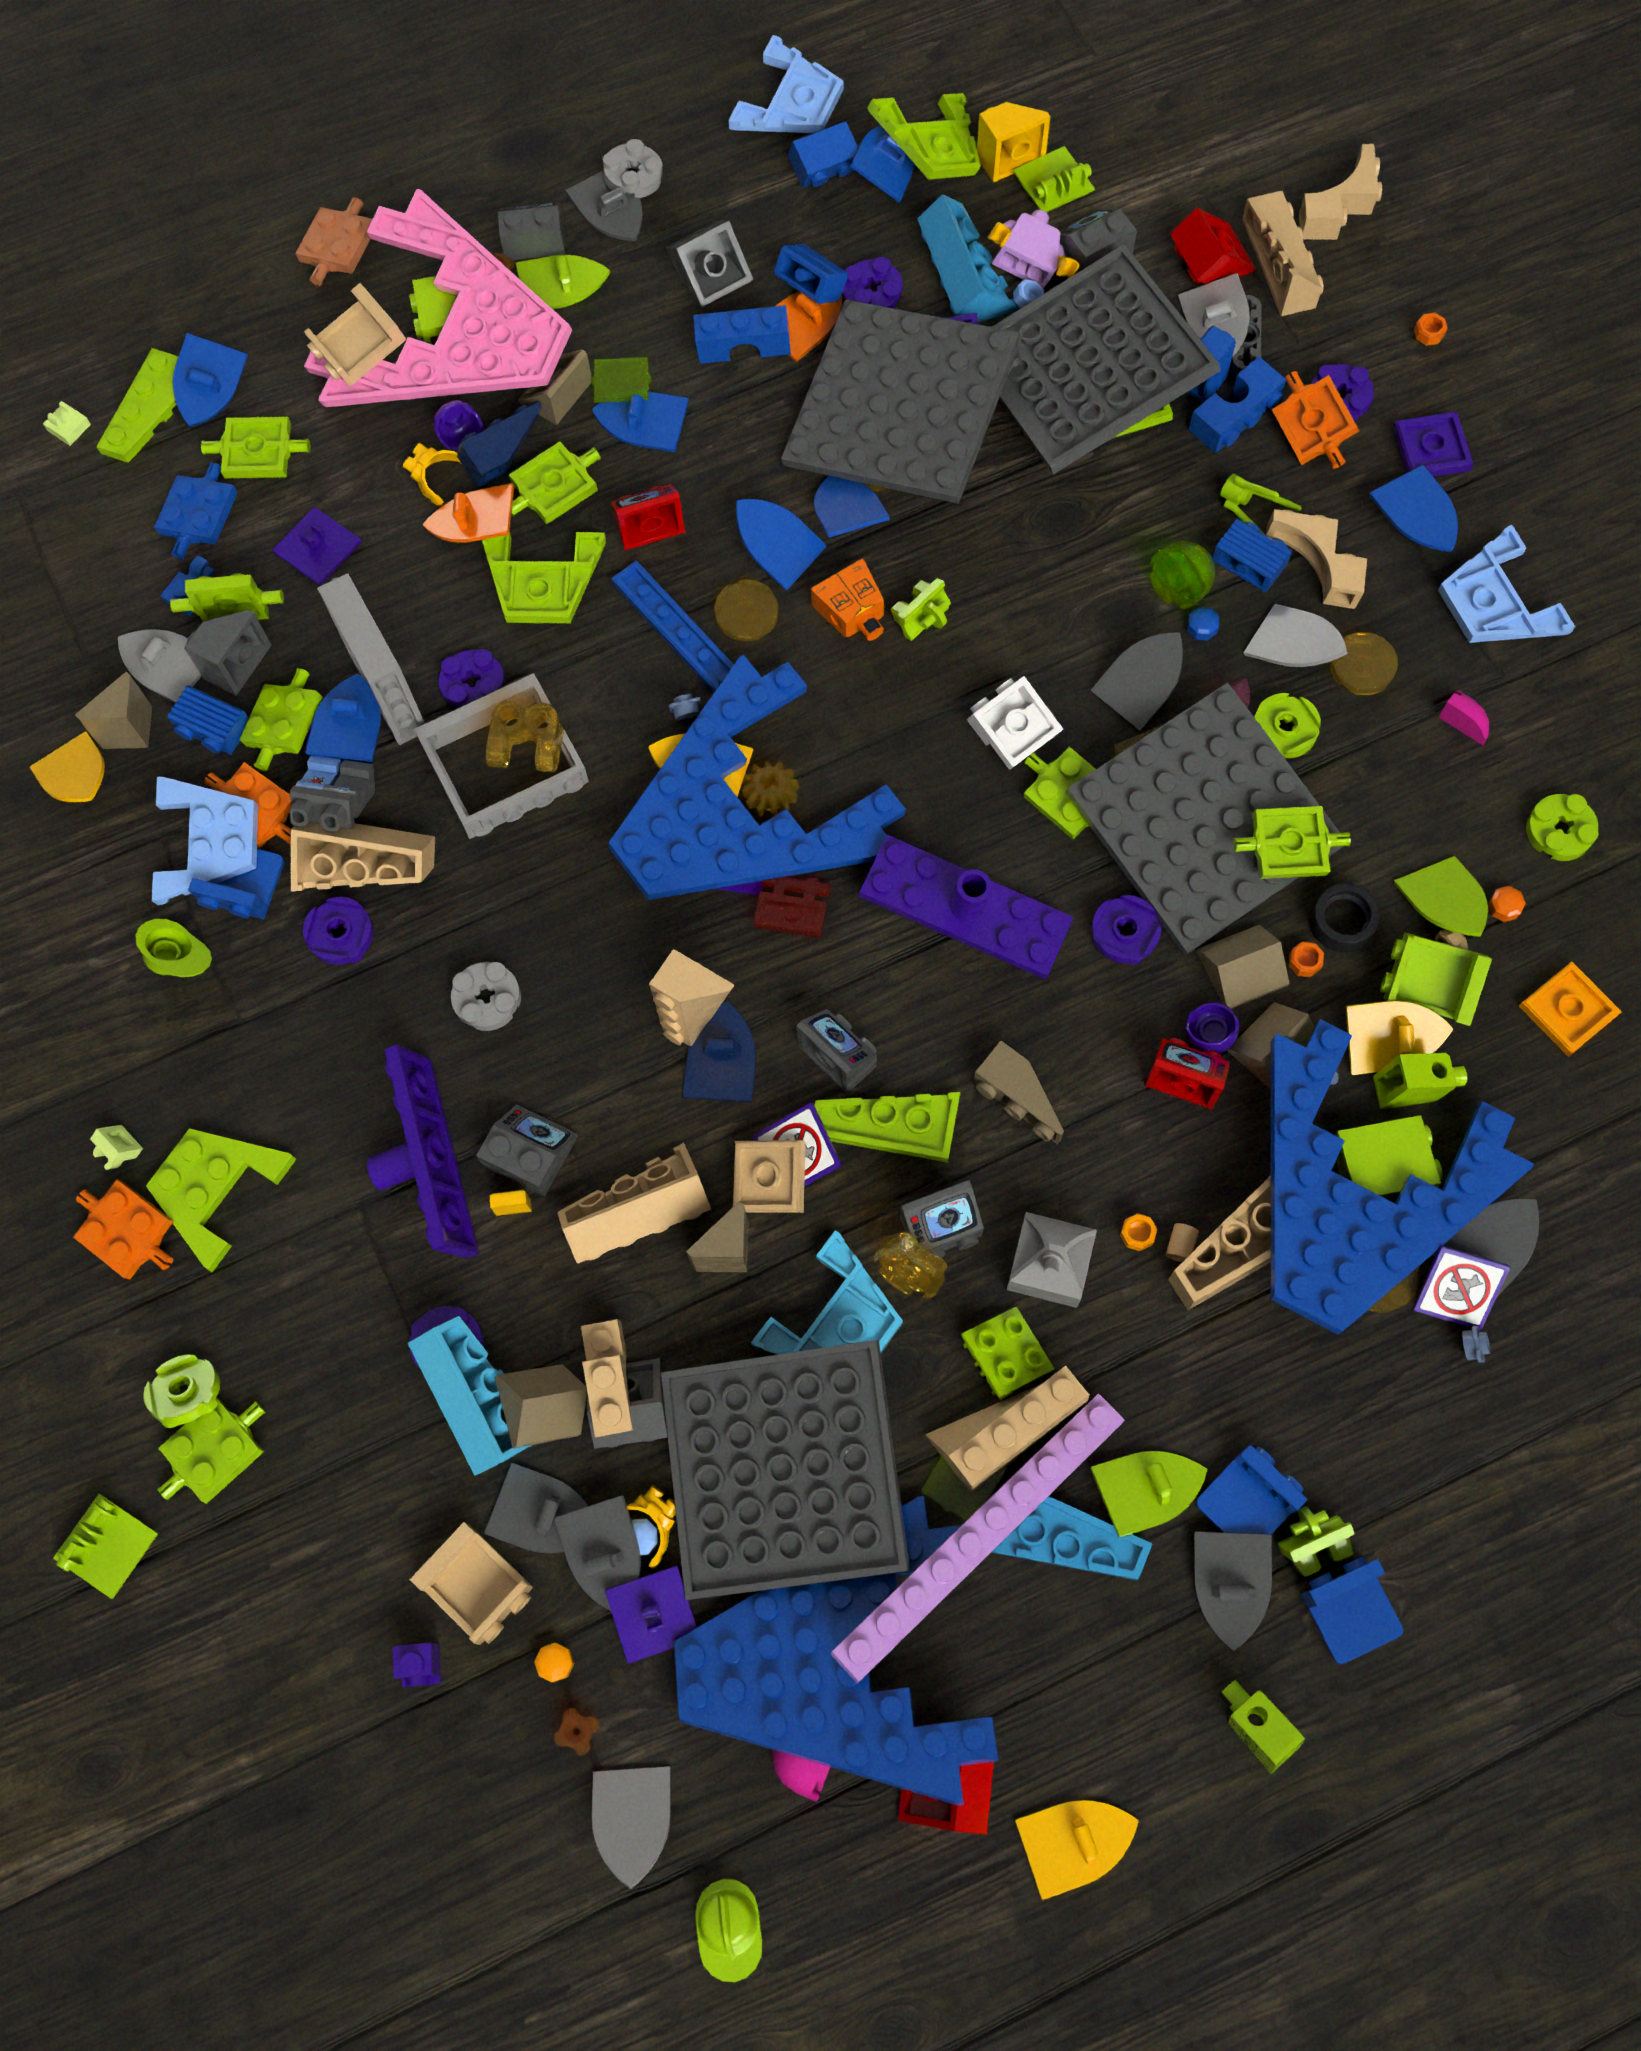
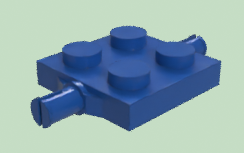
M213 462L209 463L206 474L202 478L176 476L154 526L159 535L177 539L171 555L177 559L183 560L190 544L202 542L216 545L238 491L234 485L216 482L221 472V466L215 462L214 464Z

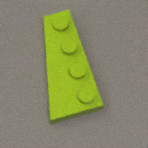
M154 348L151 349L97 445L101 454L129 463L153 437L154 428L160 422H166L173 415L172 409L176 406L173 393V373L179 356Z
M960 1092L934 1096L930 1094H916L915 1097L895 1098V1096H881L880 1099L864 1100L862 1098L816 1100L815 1108L832 1142L948 1163Z

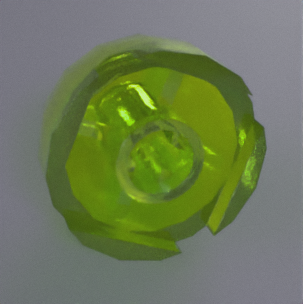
M1181 540L1157 551L1151 559L1153 572L1150 573V581L1158 596L1169 605L1173 601L1175 604L1181 605L1179 609L1192 607L1200 602L1213 587L1216 576L1214 561L1209 552L1196 542Z

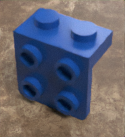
M257 849L256 869L217 884L192 878L188 891L198 900L197 904L207 909L217 910V908L229 910L231 914L241 918L252 916L264 920L284 866V859L279 854Z
M1249 1445L1238 1454L1197 1498L1196 1506L1223 1533L1272 1534L1291 1513L1299 1510L1308 1499L1301 1493L1304 1489L1300 1483L1289 1474L1283 1476L1273 1466L1275 1461L1265 1450L1260 1447L1255 1449L1252 1445Z
M1363 1556L1343 1565L1346 1573L1333 1579L1330 1573L1309 1581L1312 1589L1300 1594L1333 1660L1338 1664L1347 1663L1403 1634V1626L1377 1578L1385 1574L1378 1559L1367 1563Z

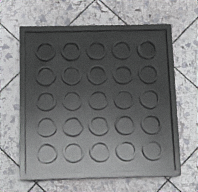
M1124 244L992 326L994 328L1020 332L1021 342L999 399L1053 475L1221 371L1216 358Z
M845 300L781 457L783 465L959 504L1020 345V332Z
M1228 682L1070 786L1065 792L1142 899L1153 906L1159 922L1184 956L1299 878L1259 879L1258 862L1254 851H1233V838L1253 836L1252 813L1254 810L1320 806ZM1323 810L1324 823L1329 833H1340ZM1344 846L1331 847L1329 857Z
M879 1340L661 1372L685 1600L910 1571Z

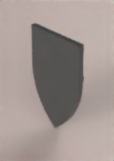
M604 170L565 190L580 214L593 228L616 239L637 241L643 221L640 198H635V193L625 192L624 194L619 187L610 190L604 181Z
M1181 633L1154 635L1130 646L1114 661L1091 691L1139 731H1142L1170 697L1179 680L1183 664Z
M1526 1198L1509 1199L1490 1204L1443 1245L1509 1265L1510 1270L1497 1297L1523 1270L1533 1254L1539 1234L1537 1200Z
M511 1463L484 1534L533 1552L547 1554L563 1553L564 1549L554 1517L587 1507L588 1504L574 1489L562 1481Z
M623 1495L554 1517L567 1562L576 1581L595 1602L609 1611L611 1609L605 1589L638 1579L641 1570L640 1548Z
M1194 1531L1195 1589L1202 1613L1213 1631L1234 1651L1255 1632L1265 1616L1269 1605L1272 1589V1535Z

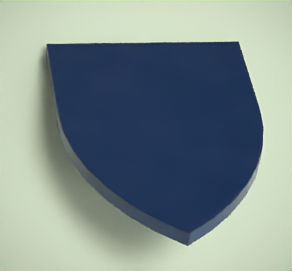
M728 1001L721 1004L693 1045H689L683 1098L752 1103L756 1067L755 1043L748 1024Z

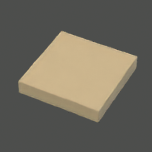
M735 1141L733 1207L740 1201L745 1206L746 1213H804L805 1141Z

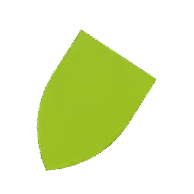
M554 255L516 262L519 279L552 309L567 307L586 299L605 282L610 274L609 269L596 261L575 255Z
M1455 856L1394 880L1395 886L1428 921L1455 933L1478 937L1482 935L1488 915L1485 893L1476 879Z
M1161 1451L1130 1454L1090 1468L1119 1538L1161 1525L1179 1516L1194 1501L1207 1473V1468L1193 1460Z

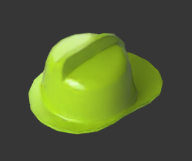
M153 919L145 922L138 928L135 936L136 946L143 955V961L154 973L178 977H193L209 968L212 961L210 950L177 922L168 919Z
M722 1879L711 1883L702 1892L696 1906L699 1953L704 1967L712 1976L724 1982H737L747 1978L757 1968L762 1956V1936L757 1902L750 1889L737 1880Z

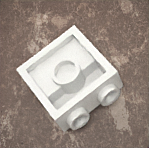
M1024 676L1017 682H1014L1012 678L1004 682L995 690L998 696L990 702L984 697L972 706L970 710L973 714L967 719L986 746L991 744L1009 770L1063 730L1062 726Z

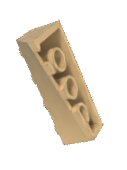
M1283 191L1248 198L1242 221L1280 316L1315 309L1320 294L1323 293V281L1321 276L1316 274L1313 267L1312 254L1309 250H1306L1303 243V232L1301 227L1297 226L1294 221L1291 203L1286 201Z
M309 822L304 827L295 825L291 829V892L315 887L320 890L343 885L362 887L364 884L372 883L390 885L422 882L434 868L435 836L356 823L351 829L341 827L337 832L325 830L321 824Z
M675 949L672 950L649 983L663 1031H665L663 1033L664 1036L677 1045H681L683 1042L688 1046H692L734 987V984Z
M684 1143L673 1148L675 1155L661 1161L657 1157L646 1163L648 1170L637 1176L630 1177L626 1174L616 1179L611 1190L606 1193L596 1190L557 1212L562 1230L577 1264L585 1260L597 1259L607 1251L617 1247L629 1246L637 1239L652 1233H661L674 1224L684 1220L696 1219L702 1213L711 1210L698 1173Z
M1271 1175L1169 1277V1282L1187 1310L1271 1262Z
M1064 1366L1044 1383L927 1433L926 1437L972 1495L1086 1406L1089 1393L1071 1371Z

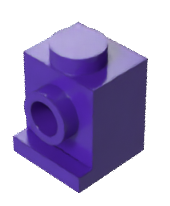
M423 1643L394 1646L393 1679H401L402 1688L441 1684L440 1644Z

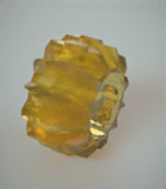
M767 759L764 762L763 768L754 764L752 774H745L744 776L745 786L742 788L743 797L748 798L747 806L750 809L757 808L760 816H763L766 811H770L773 817L777 815L778 809L782 811L787 809L789 811V803H796V791L799 789L797 779H793L794 771L791 768L784 770L781 761L774 767L771 766Z

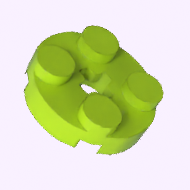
M1278 693L1266 698L1260 704L1254 718L1285 759L1299 757L1313 747L1319 735L1321 718L1316 707L1309 700L1301 696L1299 699L1288 697L1289 693ZM1283 720L1285 723L1292 722L1294 726L1291 731H1284L1280 728V721Z
M1554 794L1545 797L1531 811L1526 824L1527 836L1532 846L1540 853L1544 851L1552 855L1551 859L1557 861H1570L1581 857L1599 835L1598 821L1595 813L1587 805L1586 799L1578 794ZM1559 821L1566 823L1569 826L1568 834H1564L1562 829L1556 830L1555 825Z
M187 1354L174 1357L163 1363L156 1370L158 1376L153 1380L152 1384L148 1381L144 1389V1403L147 1409L163 1426L173 1428L177 1425L189 1423L203 1414H208L217 1407L220 1378L209 1361L206 1359L204 1361L198 1359L195 1355ZM187 1385L188 1389L184 1393L175 1395L180 1392L181 1386Z

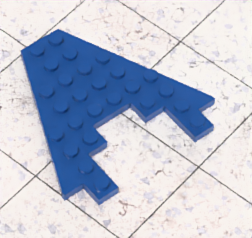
M919 1496L902 1506L910 1571L760 1590L674 1641L679 1720L688 1725L954 1805H964L959 1766L999 1761L993 1718L984 1717L915 1727L909 1687L872 1692L870 1672L857 1684L831 1655V1652L898 1588L897 1576L913 1574L962 1525L929 1529L926 1501L924 1496Z

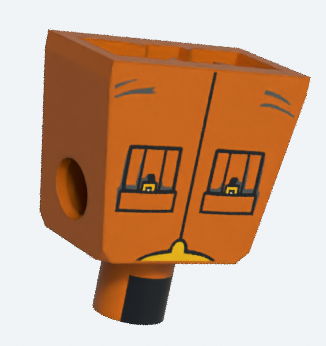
M863 558L811 588V604L813 608L844 637H850L861 630L868 641H872L883 633L884 628L878 620L884 616V600Z

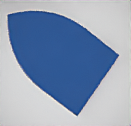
M880 125L869 131L863 138L850 167L900 202L912 176L914 162Z
M187 333L173 373V393L182 418L189 427H192L215 417L229 404L238 387L248 354Z
M647 391L628 392L599 403L592 408V412L599 424L609 434L622 442L638 447L675 453L689 398Z
M1424 465L1370 492L1369 496L1391 524L1404 536L1431 549L1453 551L1458 534V520L1455 508L1446 492Z
M828 476L819 486L814 497L816 516L829 538L890 520L887 511L874 491L860 482Z
M758 499L736 501L737 527L746 550L756 563L787 591L827 545L797 516L784 507Z
M359 674L351 676L338 684L320 703L313 719L306 755L373 762L380 731L381 712L369 684Z

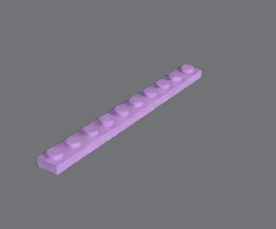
M1098 1393L831 1652L834 1659L858 1684L1125 1420Z

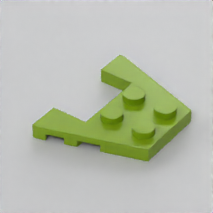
M964 93L943 94L940 98L938 105L946 121L907 123L894 98L871 100L867 107L868 111L929 180L973 176L980 169L975 139L973 136H970L968 128L971 123L970 116L964 110L966 104Z
M510 532L509 535L482 540L506 623H571L605 547V533L576 532L573 562L510 561Z
M189 1129L146 1187L166 1215L174 1221L173 1225L201 1264L213 1273L232 1246L204 1227L205 1223L247 1167L252 1168L278 1185L296 1161V1158L286 1152Z

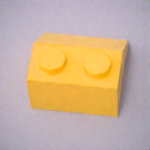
M1005 102L979 113L977 152L979 162L993 183L1014 174L1013 169L1046 155L1050 115L1048 112Z

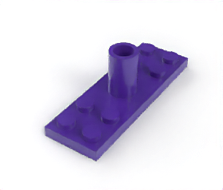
M886 835L859 893L860 898L1045 980L1049 975L1074 918L991 881L983 871L977 869L966 870L889 835Z
M396 1044L384 1049L387 1059L385 1069L393 1083L395 1092L393 1102L395 1108L400 1113L407 1143L369 1157L367 1160L369 1177L379 1190L387 1189L415 1177L419 1191L417 1195L418 1205L425 1215L427 1224L425 1234L428 1243L435 1251L470 1258L479 1254L431 1059Z

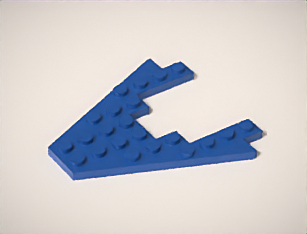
M744 655L740 656L609 841V850L647 900L874 862L887 835L883 829L905 815L906 808L890 788L884 785L808 834L803 831L787 809L759 826L726 784L723 778L742 768L747 762V758L731 737L806 693V683L789 662L761 677Z
M1320 1019L1315 1025L1306 1047L1278 1033L1274 1035L1270 1042L1271 1300L1339 1335L1437 1251L1440 1245H1444L1532 1169L1534 1163L1503 1148L1515 1117L1482 1101L1474 1112L1442 1190L1410 1175L1406 1178L1396 1203H1393L1331 1171L1345 1140L1312 1123L1352 1035Z

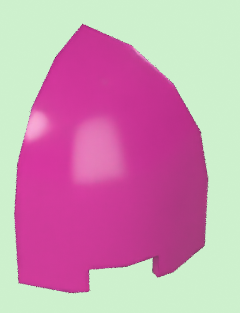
M1457 690L1447 701L1439 718L1484 746L1489 735V719L1485 709L1474 699Z
M772 1750L774 1771L783 1785L801 1796L818 1802L830 1767Z

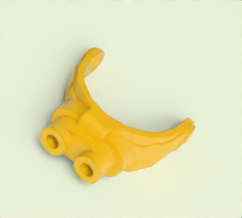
M419 442L412 452L415 454V457L409 456L402 467L412 473L410 477L418 482L422 494L430 499L432 503L440 506L444 501L427 485L425 469L439 461L461 462L457 458L458 453L455 451H437L432 447L428 449Z
M654 1485L650 1487L645 1495L640 1494L633 1503L627 1505L628 1510H640L650 1515L658 1526L661 1541L658 1552L649 1564L651 1569L656 1568L661 1562L662 1556L668 1547L670 1529L676 1521L673 1518L676 1514L675 1501L670 1498L667 1501L662 1499L661 1497L664 1493Z

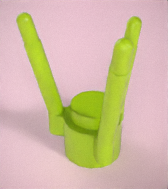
M1234 473L1227 479L1220 494L1221 497L1226 499L1224 507L1231 510L1244 523L1251 522L1255 524L1238 505L1242 504L1245 506L1253 494L1295 511L1301 510L1300 505L1279 497L1278 492L1249 482Z

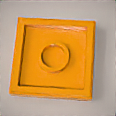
M1572 961L1519 1005L1532 1021L1568 1057L1622 1012Z

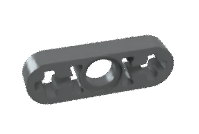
M1246 295L1250 310V323L1247 333H1250L1254 340L1243 342L1240 349L1231 359L1230 369L1235 377L1247 367L1244 366L1242 361L1243 354L1248 353V365L1258 357L1261 358L1262 306L1261 302L1252 295Z

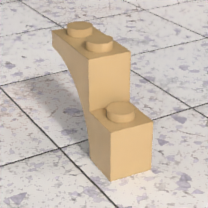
M1362 144L1355 165V171L1344 182L1326 191L1304 195L1299 213V223L1303 232V239H1337L1341 226L1346 225L1347 215L1372 214L1375 202L1380 201L1382 195V183L1377 182L1380 158L1375 157L1374 144Z
M1274 509L1266 526V536L1271 539L1278 538L1282 540L1286 545L1298 551L1308 560L1320 580L1323 604L1355 609L1364 593L1367 558L1356 557L1348 553H1335L1338 520L1327 518L1323 515H1307L1295 513L1292 510Z
M615 1319L581 1326L587 1360L582 1363L595 1438L632 1431L634 1428L626 1377L627 1352L621 1321Z

